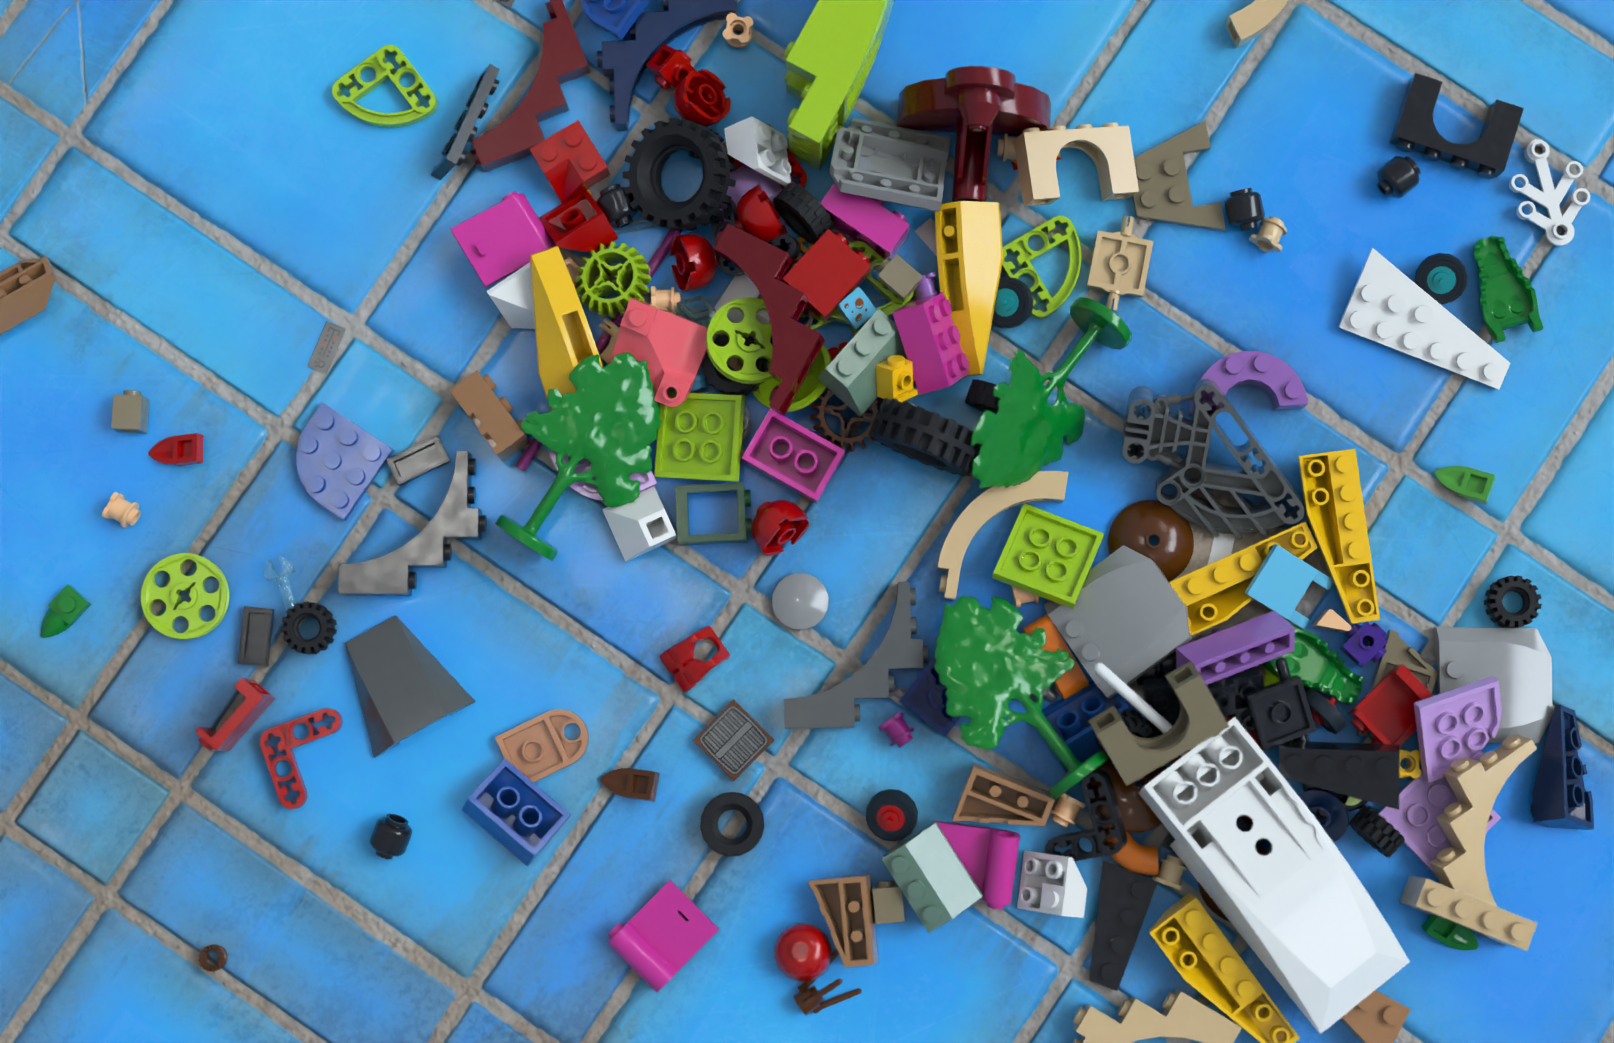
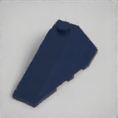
M1561 704L1555 705L1532 793L1531 815L1533 822L1548 828L1594 829L1593 799L1591 791H1585L1582 775L1587 774L1586 764L1582 765L1581 759L1578 756L1577 750L1581 748L1582 744L1574 710Z

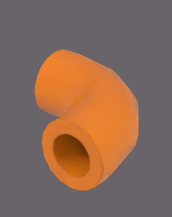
M1107 825V826H1103V828L1105 829L1106 827L1109 826V829H1110V828L1113 827V826H1112V825ZM1126 831L1127 843L1118 853L1110 855L1112 859L1130 872L1158 875V846L1141 845ZM1111 835L1107 837L1108 842H1113L1114 844L1118 842L1117 838H1112Z

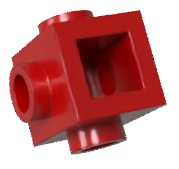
M662 44L646 64L649 70L656 76L654 81L666 91L669 88L675 91V87L686 74L693 70L696 71L690 64L692 59L685 52Z

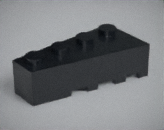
M1288 741L1280 744L1279 772L1285 779L1399 810L1400 744Z

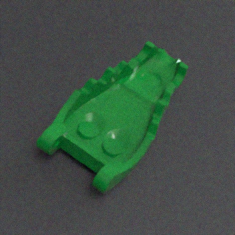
M1490 236L1478 240L1473 246V254L1478 267L1480 308L1484 325L1496 343L1505 341L1503 330L1523 324H1528L1533 333L1543 330L1535 289L1531 286L1530 280L1523 276V270L1518 266L1516 260L1510 257L1504 237Z
M1294 626L1295 651L1280 656L1287 660L1291 677L1298 675L1301 677L1304 687L1330 695L1346 705L1353 704L1362 691V681L1364 678L1344 666L1345 661L1337 656V652L1330 651L1328 644L1320 640L1318 635ZM1277 658L1262 663L1266 669L1279 678L1275 664Z

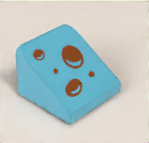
M860 287L856 288L837 306V310L855 330L861 327L877 311Z

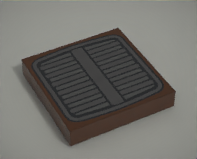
M733 699L693 741L735 781L774 739Z

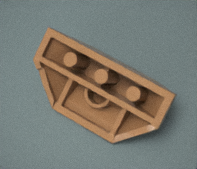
M46 256L40 259L19 261L0 272V335L46 309L56 278L50 261Z

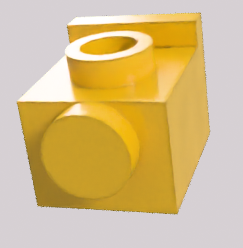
M893 355L876 365L877 397L890 400L896 399L899 402H903L918 395V389L913 388L912 361L905 359L901 355Z

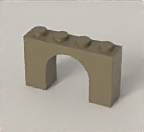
M1191 661L1166 675L1180 703L1179 717L1173 727L1166 733L1154 738L1135 736L1127 729L1114 706L1088 720L1126 786L1141 780L1148 773L1167 765L1174 758L1191 751L1198 744L1219 735L1221 731L1229 727L1203 678Z

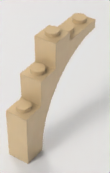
M1512 735L1502 742L1503 745L1494 751L1483 754L1479 758L1480 761L1468 757L1459 758L1451 764V768L1443 772L1459 802L1448 805L1444 812L1436 817L1452 847L1441 850L1437 857L1429 862L1442 885L1496 907L1497 905L1491 894L1485 871L1484 843L1487 823L1494 802L1504 783L1517 766L1537 749L1532 739L1520 735Z
M1176 989L1174 994L1170 992L1165 998L1162 1005L1165 1009L1163 1014L1132 996L1129 1001L1125 999L1117 1012V1015L1120 1016L1118 1021L1088 1003L1085 1008L1080 1007L1072 1020L1075 1023L1073 1029L1082 1035L1080 1040L1076 1038L1073 1043H1132L1156 1037L1187 1038L1203 1043H1234L1242 1027Z

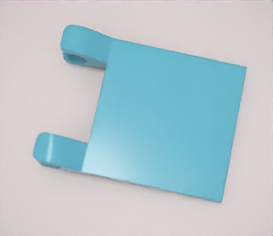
M1274 544L1244 593L1271 610L1276 611L1279 615L1302 629H1305L1310 619L1295 611L1299 601L1312 581L1327 590L1331 588L1334 582L1332 578L1310 566L1281 546Z

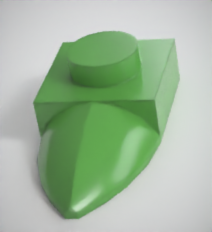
M1448 466L1438 469L1434 473L1444 486L1458 493L1459 497L1487 504L1496 480L1494 474L1464 466Z

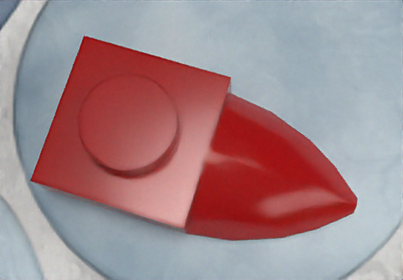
M194 433L165 438L153 446L148 455L164 464L177 466L203 463L204 435Z

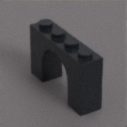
M1415 73L1408 82L1389 143L1396 145V148L1403 152L1415 151L1421 153L1425 159L1431 161L1443 160L1449 162L1450 166L1455 169L1466 170L1467 168L1476 171L1480 177L1487 179L1497 178L1505 170L1524 108L1501 100L1494 101L1489 106L1478 140L1469 144H1455L1447 141L1438 133L1433 121V111L1442 81Z

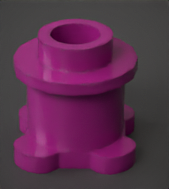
M902 711L878 727L880 731L883 730L892 742L890 744L891 747L897 744L900 748L913 739L910 733L914 731V728L910 729L904 721Z

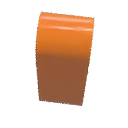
M1047 614L1022 628L1023 633L1032 635L1036 628L1044 629L1046 644L1041 648L1051 652H1056L1059 648L1062 651L1069 652V657L1075 660ZM1076 660L1072 670L1066 671L1053 683L1063 700L1070 698L1089 686V682Z

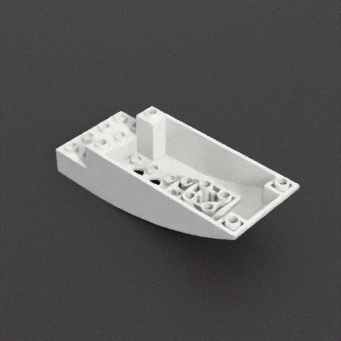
M1234 717L1227 722L1228 728L1221 731L1219 735L1197 745L1146 784L1139 794L1175 838V841L1170 845L1173 851L1318 1033L1321 1034L1410 961L1375 903L1332 840L1293 788ZM1241 815H1246L1252 820L1253 826L1248 832L1240 831L1236 826V820ZM1266 839L1270 842L1272 846L1270 854L1263 856L1257 853L1255 849L1257 840Z

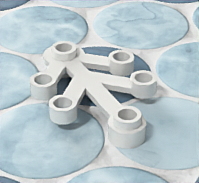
M1536 139L1525 147L1524 156L1528 162L1535 164L1542 191L1530 185L1527 177L1523 174H1517L1511 178L1509 188L1511 191L1521 193L1547 208L1549 218L1536 212L1535 205L1532 202L1524 201L1517 207L1516 214L1520 219L1529 220L1544 229L1545 236L1551 244L1563 246L1573 239L1574 227L1572 222L1580 208L1590 201V193L1584 188L1573 192L1571 204L1562 216L1559 204L1573 181L1582 175L1583 167L1576 161L1567 164L1563 169L1564 175L1556 188H1554L1546 159L1550 152L1549 146L1545 141ZM1535 146H1540L1543 153L1537 154L1534 150ZM1569 167H1575L1577 175H1572L1569 172ZM1515 179H1519L1522 181V188H1518L1515 186ZM1577 193L1584 196V202L1577 200ZM1522 206L1530 209L1529 215H1525L1522 212ZM1557 227L1564 229L1565 234L1563 236L1557 233Z

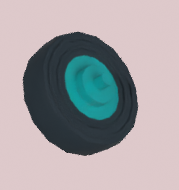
M1437 253L1428 256L1420 263L1416 270L1415 283L1439 304H1447L1455 301L1462 295L1467 286L1468 276L1465 266L1458 258L1451 254Z
M1000 278L992 320L994 325L1001 328H1014L1022 325L1029 318L1033 310L1034 299L1031 290L1024 282L1016 278Z

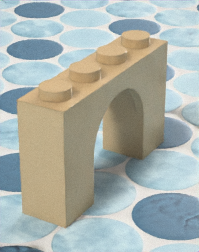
M1112 122L1103 124L1098 128H1092L1091 124H1083L1075 127V129L1067 130L1066 126H1056L1050 128L1049 131H1040V128L1034 127L1023 130V133L1014 140L1024 207L1050 205L1060 198L1056 159L1059 151L1063 148L1079 149L1093 160L1098 171L1102 201L1129 199L1139 192L1129 125L1118 126V123Z
M1409 875L1399 903L1421 912L1435 915L1481 933V936L1505 946L1525 951L1528 950L1537 926L1536 922L1422 877Z

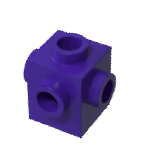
M1365 622L1361 626L1356 623L1345 634L1349 639L1340 649L1362 668L1370 660L1375 663L1385 654L1387 650L1383 647L1388 642L1384 638L1386 633L1374 622L1371 625ZM1363 639L1369 642V647L1363 645Z

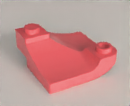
M630 298L608 364L612 362L615 355L626 352L632 354L639 362L647 361L649 378L653 383V391L656 393L654 401L669 407L679 406L688 398L706 355L708 327L636 298ZM670 387H674L677 390L675 398L669 397L667 393Z

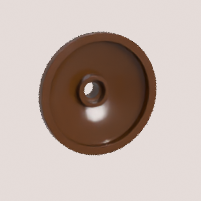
M1143 500L1129 505L1114 519L1108 534L1109 555H1111L1124 545L1152 559L1167 580L1171 581L1179 576L1189 564L1194 549V537L1189 522L1173 511L1168 505L1162 504L1158 500ZM1150 536L1158 538L1157 546L1150 545L1148 541Z
M1109 759L1097 768L1105 771L1110 776L1125 831L1134 833L1146 832L1162 824L1140 796L1139 792L1146 784L1167 769L1166 766L1153 770L1139 780L1142 783V787L1136 786L1134 782L1126 786L1115 765ZM1095 779L1091 781L1092 786H1097L1098 788L1102 786L1101 781L1097 782ZM1098 795L1095 798V800L1097 801L1100 798L1106 797V795H1103L1101 797L1100 795ZM1100 804L1098 806V813L1102 818L1109 819L1111 817L1109 807Z

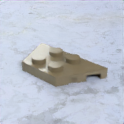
M1388 630L1386 636L1388 642L1383 647L1387 651L1379 659L1370 691L1396 665L1403 664L1432 693L1438 672L1429 663H1426L1412 647H1409L1398 636L1399 634L1396 631ZM1357 730V736H1368L1366 732L1362 734Z

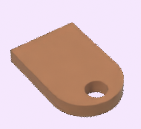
M554 709L496 736L495 739L504 758L535 783L577 762L586 752L589 733L586 724L577 714L564 709ZM571 723L577 724L581 730V734L576 740H569L565 736V728Z

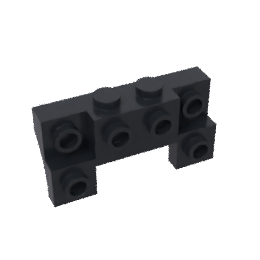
M1258 665L1206 685L1223 716L1233 714V718L1235 717L1246 731L1254 730L1244 695L1262 688V675ZM1167 678L1143 679L1144 701L1173 726L1179 717L1180 703ZM1146 718L1147 724L1153 731V738L1164 734Z

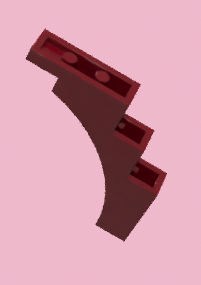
M550 0V2L545 3L550 18L553 20L543 23L542 57L529 92L507 119L486 134L472 140L475 149L470 150L476 166L482 165L485 173L532 155L530 149L545 140L538 122L569 111L560 84L591 73L562 0Z
M727 224L725 230H721L718 233L714 249L721 258L736 266L755 284L764 300L769 314L773 340L769 373L775 380L781 382L780 386L776 385L773 388L769 397V401H771L769 406L774 412L785 416L820 352L825 339L821 333L798 322L809 300L804 292L781 282L793 261L788 252Z

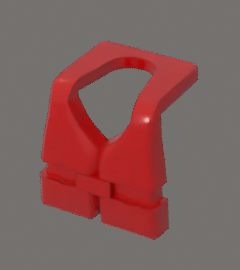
M706 626L663 652L659 658L668 671L674 673L673 678L682 691L688 692L710 670L730 657V653L710 626ZM710 639L717 647V653L710 660L702 661L694 658V647L697 641Z

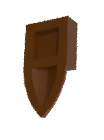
M620 768L606 773L600 780L605 787L617 795L630 799L655 802L660 773Z

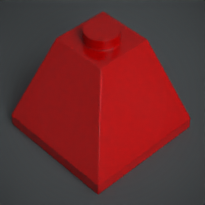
M587 189L539 217L544 228L559 248L591 253V250L596 252L600 250V243L608 247L611 241L613 242L618 239L605 214Z

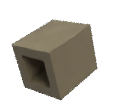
M898 254L893 259L887 257L877 269L880 272L878 281L903 302L923 280V276Z
M123 390V395L113 394L111 429L124 433L147 434L149 399L141 396L140 391Z
M894 880L877 882V887L872 888L875 924L905 922L902 891L899 886L895 885Z

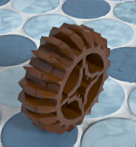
M827 387L824 390L827 393L824 396L821 394L817 398L821 400V403H811L810 407L819 409V414L810 415V419H819L820 421L819 424L813 426V430L816 431L823 428L825 431L820 437L825 439L827 435L830 436L829 442L833 444L835 440L840 442L838 447L844 449V443H849L850 452L855 451V442H859L861 449H865L866 445L863 439L866 437L871 443L875 442L872 439L873 437L869 436V433L879 411L877 403L882 402V398L877 397L871 404L873 414L864 412L862 414L864 417H851L847 428L844 427V416H841L840 412L834 411V409L844 410L847 408V405H828L827 401L834 393ZM825 413L835 415L841 420L840 435L830 429L825 419ZM853 422H871L863 433L854 437H848L850 426Z

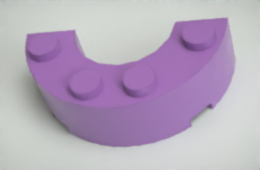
M1243 351L1225 356L1214 363L1198 380H1213L1225 395L1232 387L1240 385L1255 386L1262 390L1270 399L1273 411L1302 409L1308 405L1305 388L1295 371L1279 358L1263 352ZM1201 391L1202 397H1207L1211 402V407H1213L1215 403L1213 402L1211 392ZM1194 400L1189 401V416L1193 415Z

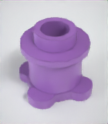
M935 272L922 275V282L914 290V300L940 293L937 292L935 285L937 277Z

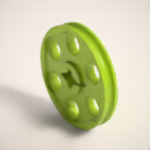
M744 297L732 300L723 305L714 314L708 326L706 334L708 356L714 367L732 381L743 384H757L773 378L769 371L761 372L756 367L758 359L766 358L770 362L772 360L773 346L770 342L772 337L771 323L762 324L756 319V314L759 311H767L763 299ZM737 309L742 312L743 320L739 323H733L728 319L727 313L730 310ZM716 333H724L727 335L729 343L723 347L717 346L713 342V336ZM750 335H753L756 345L752 343L749 347L744 345L745 339L743 336L748 338ZM732 357H737L742 361L743 368L739 371H732L728 368L727 361Z
M191 553L174 554L159 561L146 575L141 589V605L149 623L160 633L176 639H196L210 633L221 623L229 606V586L223 572L209 559ZM188 560H193L197 565L196 572L191 576H186L182 572V566ZM166 571L170 576V582L166 587H158L155 581L156 576L159 572ZM210 577H215L219 581V588L214 593H208L204 587L205 581ZM190 589L189 597L192 598L191 601H183L181 603L182 597L179 593L181 591L187 592ZM156 600H163L166 604V611L160 616L154 615L151 610L152 604ZM207 605H211L215 609V617L209 622H205L200 615L202 608ZM179 617H185L189 622L188 629L183 633H178L174 628V622Z

